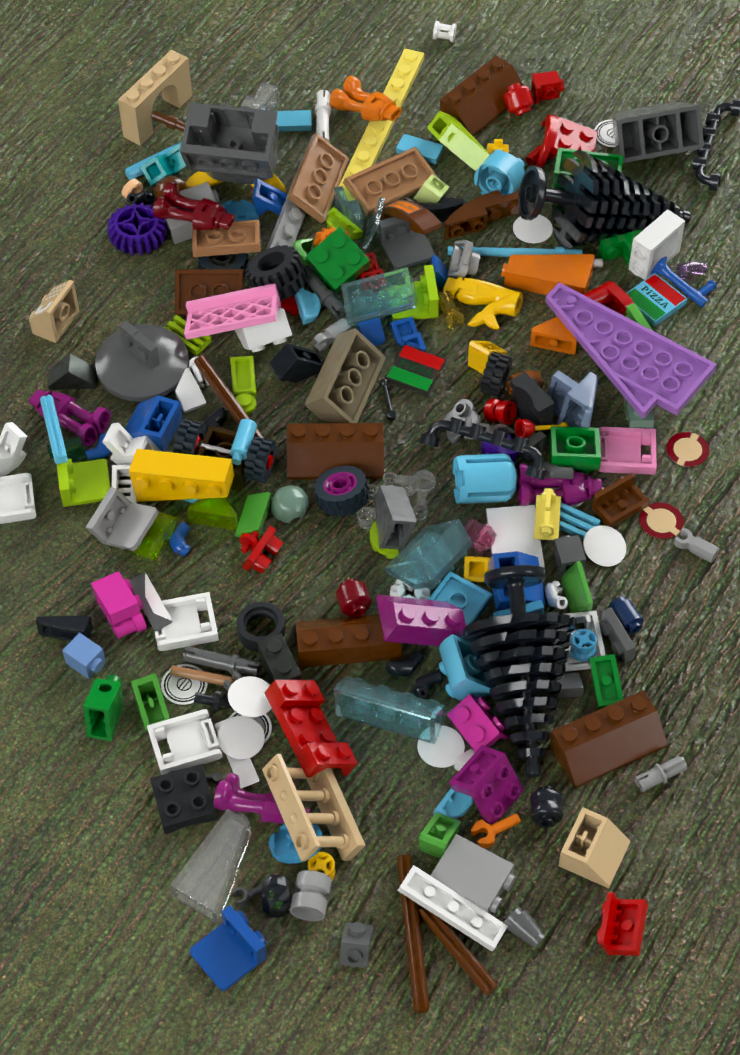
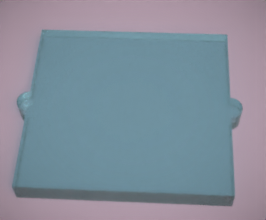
M380 197L368 221L363 243L364 249L368 248L379 226L385 198Z

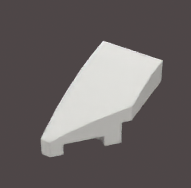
M186 368L175 390L184 413L206 406V400L189 368Z

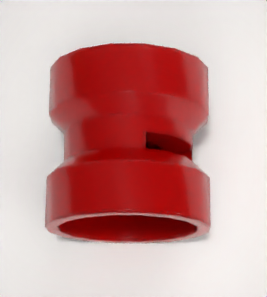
M491 398L484 407V417L489 422L496 423L499 421L501 424L510 425L514 422L517 415L516 404L512 401L505 400L501 402L499 399Z

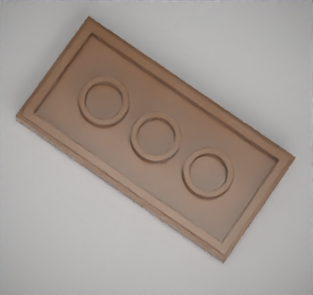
M315 133L310 139L287 199L318 222L323 223L327 218L349 158Z
M413 147L345 178L343 184L366 216H368L380 207L418 193L424 182L432 174L437 178L438 176L418 149Z

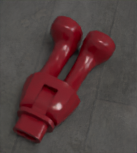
M172 181L166 183L163 198L158 197L153 208L154 217L188 221L192 223L193 229L213 230L214 228L215 230L220 228L229 230L235 220V215L227 213V209L206 198L195 200L182 196L179 186ZM179 208L188 209V210H193L194 212L182 210V209H179Z

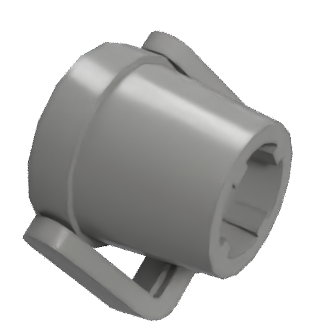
M467 240L455 241L448 277L476 276L480 254L472 251L473 242Z

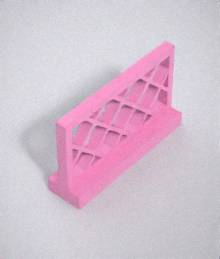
M276 283L187 301L188 315L184 331L185 338L187 340L277 321L278 308H281V301Z

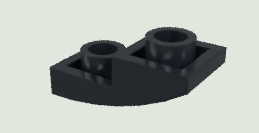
M442 197L441 204L419 202V205L429 210L440 222H445L450 215L463 206L464 199Z

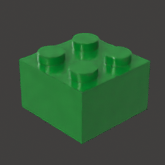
M338 227L306 255L307 263L337 295L370 267L369 258L341 227Z

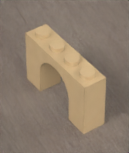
M170 50L118 99L124 138L141 146L153 134L151 112L154 101L161 91L163 100L178 108L192 97L189 60L187 57Z

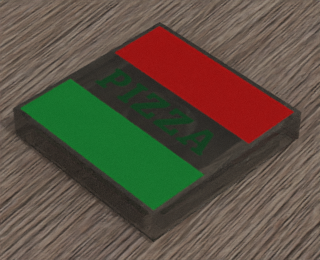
M404 344L386 374L385 379L388 380L389 384L428 397L444 370L447 359Z

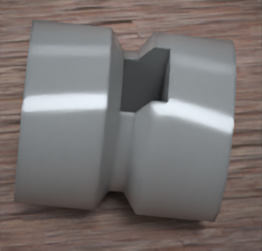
M300 871L296 877L294 890L296 893L292 896L290 913L305 921L323 920L326 914L328 904L326 899L330 894L332 879L318 871Z

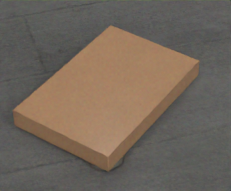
M259 220L233 222L229 230L223 228L215 230V228L213 230H196L192 226L193 257L261 252Z

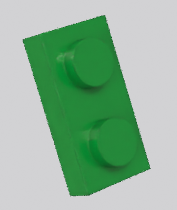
M615 654L589 658L598 710L624 699Z

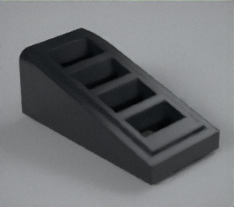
M43 616L36 618L39 635L71 642L79 633L90 639L93 631L91 616Z

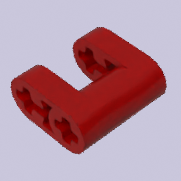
M608 281L583 294L604 306L608 305L612 310L623 316L626 314L627 306L634 304L630 296L613 281Z

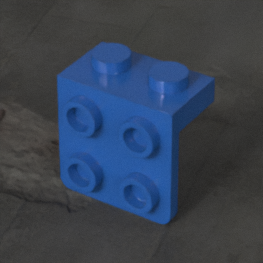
M231 905L221 911L223 923L190 949L191 957L221 991L229 989L267 959L265 947L267 942L258 930L253 932L248 926L249 921L240 910L236 912Z

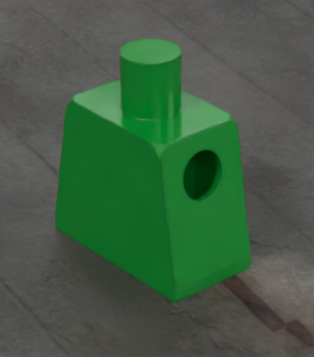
M108 675L106 680L95 679L83 705L87 737L112 742L123 709L122 680L120 677Z

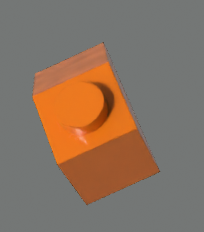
M558 317L532 328L530 346L572 355L576 354L579 342Z

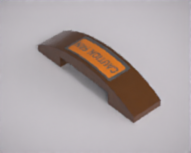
M409 200L392 202L371 213L372 217L379 220L396 217L408 221L411 231L423 235L442 227L441 222L429 210Z

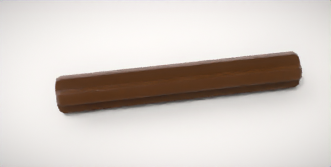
M422 907L419 910V916L480 990L487 996L492 994L497 989L495 980L444 920Z

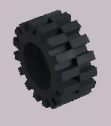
M494 351L491 353L481 379V392L500 397L503 394L506 381H508L511 373L512 357Z

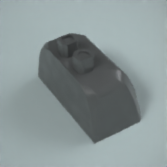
M687 102L657 104L618 112L612 119L616 151L618 155H624L623 163L701 149L704 146L700 104Z

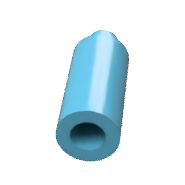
M242 419L240 421L230 450L232 463L235 465H240L241 461L247 458V452H249V446L257 428V424L253 420Z

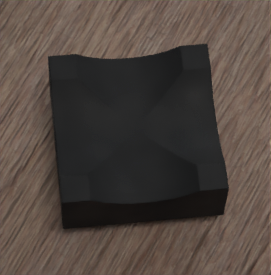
M526 372L511 379L510 386L513 389V394L510 401L516 404V416L521 419L531 420L535 426L552 425L554 410L552 397L549 394H545L538 382ZM535 430V433L539 431L545 435L550 433V430Z
M202 764L150 778L164 834L175 832L193 824L217 820Z

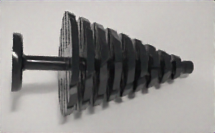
M581 150L572 153L580 160L579 163L571 158H567L563 167L573 175V178L566 173L560 172L557 183L561 187L555 186V190L547 189L546 175L543 169L537 166H530L524 173L519 188L518 209L521 218L524 220L532 221L537 218L544 202L560 204L566 209L564 211L560 206L552 204V218L562 227L560 229L559 227L552 226L554 237L559 246L565 249L587 245L583 241L584 239L586 242L594 243L595 241H601L617 235H624L637 229H642L643 231L667 209L685 220V224L691 219L690 211L680 210L678 204L672 201L669 202L666 197L658 195L652 189H647L645 185L636 182L631 177L625 176V174L618 170L615 171L613 167Z
M514 565L493 569L484 575V582L487 586L495 589L509 590L511 614L476 621L467 625L463 629L466 640L471 642L469 647L472 653L480 658L476 662L480 670L483 669L486 672L483 673L485 683L493 686L489 690L491 697L496 701H503L495 705L499 714L512 716L505 718V721H503L505 729L523 731L511 734L509 737L513 744L525 745V748L517 750L516 754L520 760H526V776L537 778L542 773L539 759L545 758L547 748L537 747V744L548 742L551 733L548 731H536V729L547 728L553 724L554 715H545L544 713L557 709L558 701L552 697L561 692L562 684L557 681L561 680L564 676L565 667L561 664L568 661L570 653L568 650H565L572 645L574 636L571 633L575 631L577 619L574 617L570 618V615L566 614L558 615V613L547 612L539 615L540 612L526 613L524 588L542 583L546 578V570L535 565Z

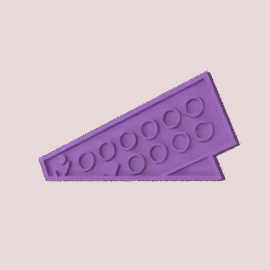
M560 282L546 295V304L643 419L656 405L678 415L716 371V363Z

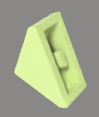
M432 174L424 182L414 199L420 203L430 202L437 204L449 189V186Z

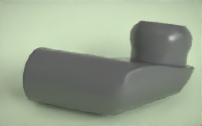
M543 462L542 469L547 471L545 479H573V467H560L550 462Z

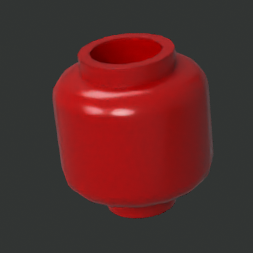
M519 83L508 86V92L503 95L509 113L520 116L531 111L534 100L529 87L526 85L520 86Z

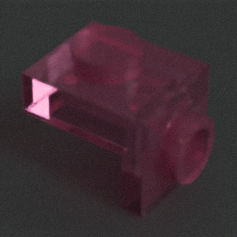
M471 518L457 538L463 544L483 555L487 549L492 547L497 535L488 524L484 526Z

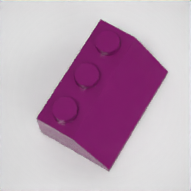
M384 595L376 597L384 640L387 642L440 646L452 634L460 638L464 636L463 629L466 627L463 610L448 602Z

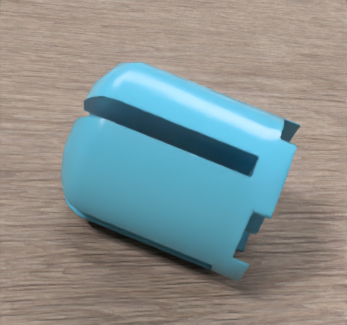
M504 453L456 456L453 460V474H455L456 486L454 496L456 503L507 502L513 497L516 490L517 475L514 462L509 455Z

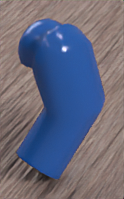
M107 433L101 434L96 448L85 451L87 461L98 460L110 455L111 451L102 442Z
M183 522L179 523L169 540L172 550L175 553H179L180 556H185L190 551V546L185 543L184 539L190 527Z

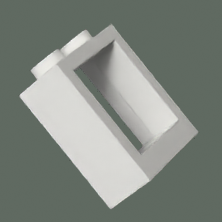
M667 209L633 239L629 270L645 280L651 276L653 267L661 258L666 256V262H668L679 253L685 220Z

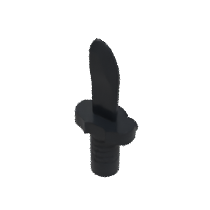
M216 690L215 696L195 692L194 703L213 706V712H218L219 706L232 708L228 698L220 697L221 691Z

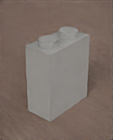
M208 182L180 191V194L186 198L195 200L206 198L216 203L219 202L216 190H211ZM179 208V209H182V210L194 212L193 210H188V209ZM165 219L174 244L192 239L191 222Z
M457 834L431 874V877L489 914L498 911L503 900L500 898L504 890L509 891L516 878L513 875L514 864Z

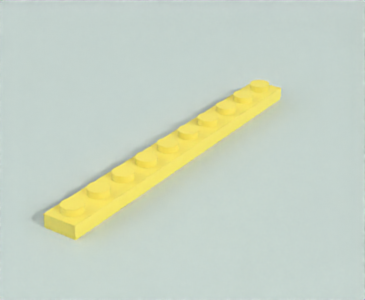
M404 49L383 94L396 103L397 107L402 108L424 61V53ZM395 120L369 122L337 188L335 199L353 204L357 203L343 184L345 178L375 165Z

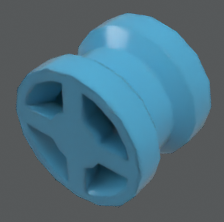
M587 629L575 631L572 634L574 637L570 647L571 656L577 661L587 662L589 658L595 657L597 637L594 632Z

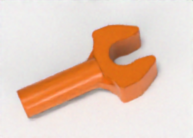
M516 813L492 825L481 819L472 827L471 836L478 835L481 832L486 833L487 836L478 840L477 845L482 848H490L495 845L496 834L520 824L521 821Z

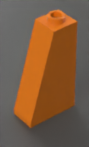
M510 255L508 264H503L501 276L505 277L504 286L547 295L560 282L581 294L587 293L593 273L595 255Z

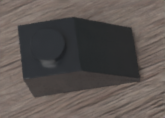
M286 343L270 364L275 370L274 374L278 379L297 383L320 373L324 361L317 351Z

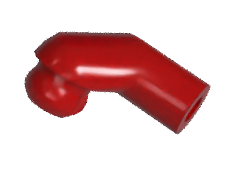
M542 145L537 146L526 156L525 160L529 165L532 166L537 162ZM549 153L547 159H552L556 155Z

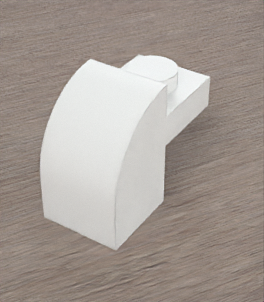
M13 422L5 423L0 435V477L16 469L27 455L22 450L27 435Z
M119 422L111 424L102 441L113 453L110 459L117 465H131L136 449L160 451L148 436L133 438Z

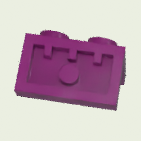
M483 745L449 782L453 790L472 797L485 822L491 825L499 820L524 790L505 753Z

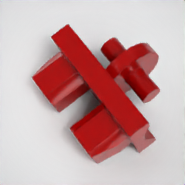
M271 525L260 541L257 540L259 533L253 531L251 534L243 533L240 536L241 552L246 554L249 550L252 551L242 566L247 572L252 567L264 573L272 560L261 553L262 550L265 549L275 556L283 545V542L273 535L276 529Z

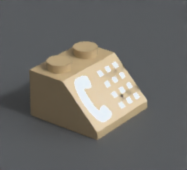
M68 280L53 287L48 295L43 297L41 304L36 311L31 313L29 318L32 334L57 343L79 313L74 281Z

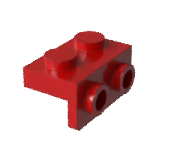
M613 892L607 893L606 902L602 904L603 919L601 927L597 931V940L608 955L640 956L648 904L644 899H618Z

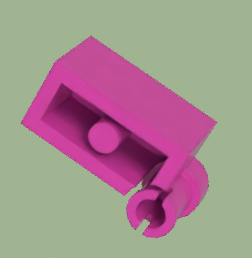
M118 571L91 583L95 599L112 626L117 639L135 631L139 633L147 629L140 609H143V604L138 595L132 594L134 591L128 578L124 580Z

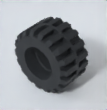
M278 245L261 251L251 259L245 269L251 288L276 283L280 301L288 299L293 294L299 292V289L304 287L308 279L307 271L298 251L292 246L288 247V245Z

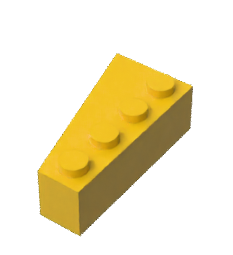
M136 449L129 469L137 502L228 497L235 475L232 459Z

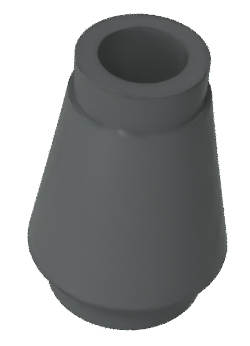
M519 906L504 921L508 925V931L533 948L545 937L526 909L523 911Z

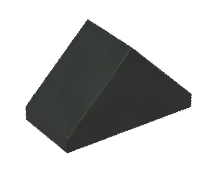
M70 353L50 368L48 388L49 390L96 389V367Z

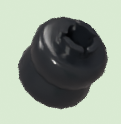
M544 786V789L540 787L531 794L530 817L533 822L537 823L540 827L549 828V825L554 827L562 820L564 816L562 809L563 796L559 791L551 786Z

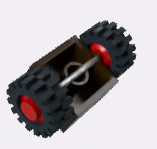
M183 419L174 438L176 440L173 443L174 449L172 453L232 459L230 450L237 432L209 426L207 433L204 434L206 428H204L205 424ZM257 436L253 437L249 446V452H247V458L242 460L240 465L233 464L235 475L230 489L242 491L246 479L264 484L268 481L273 470V463H275L276 441Z

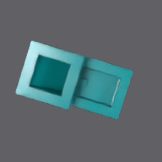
M182 143L167 153L155 156L140 166L150 186L157 184L164 177L179 173L187 167L180 153Z

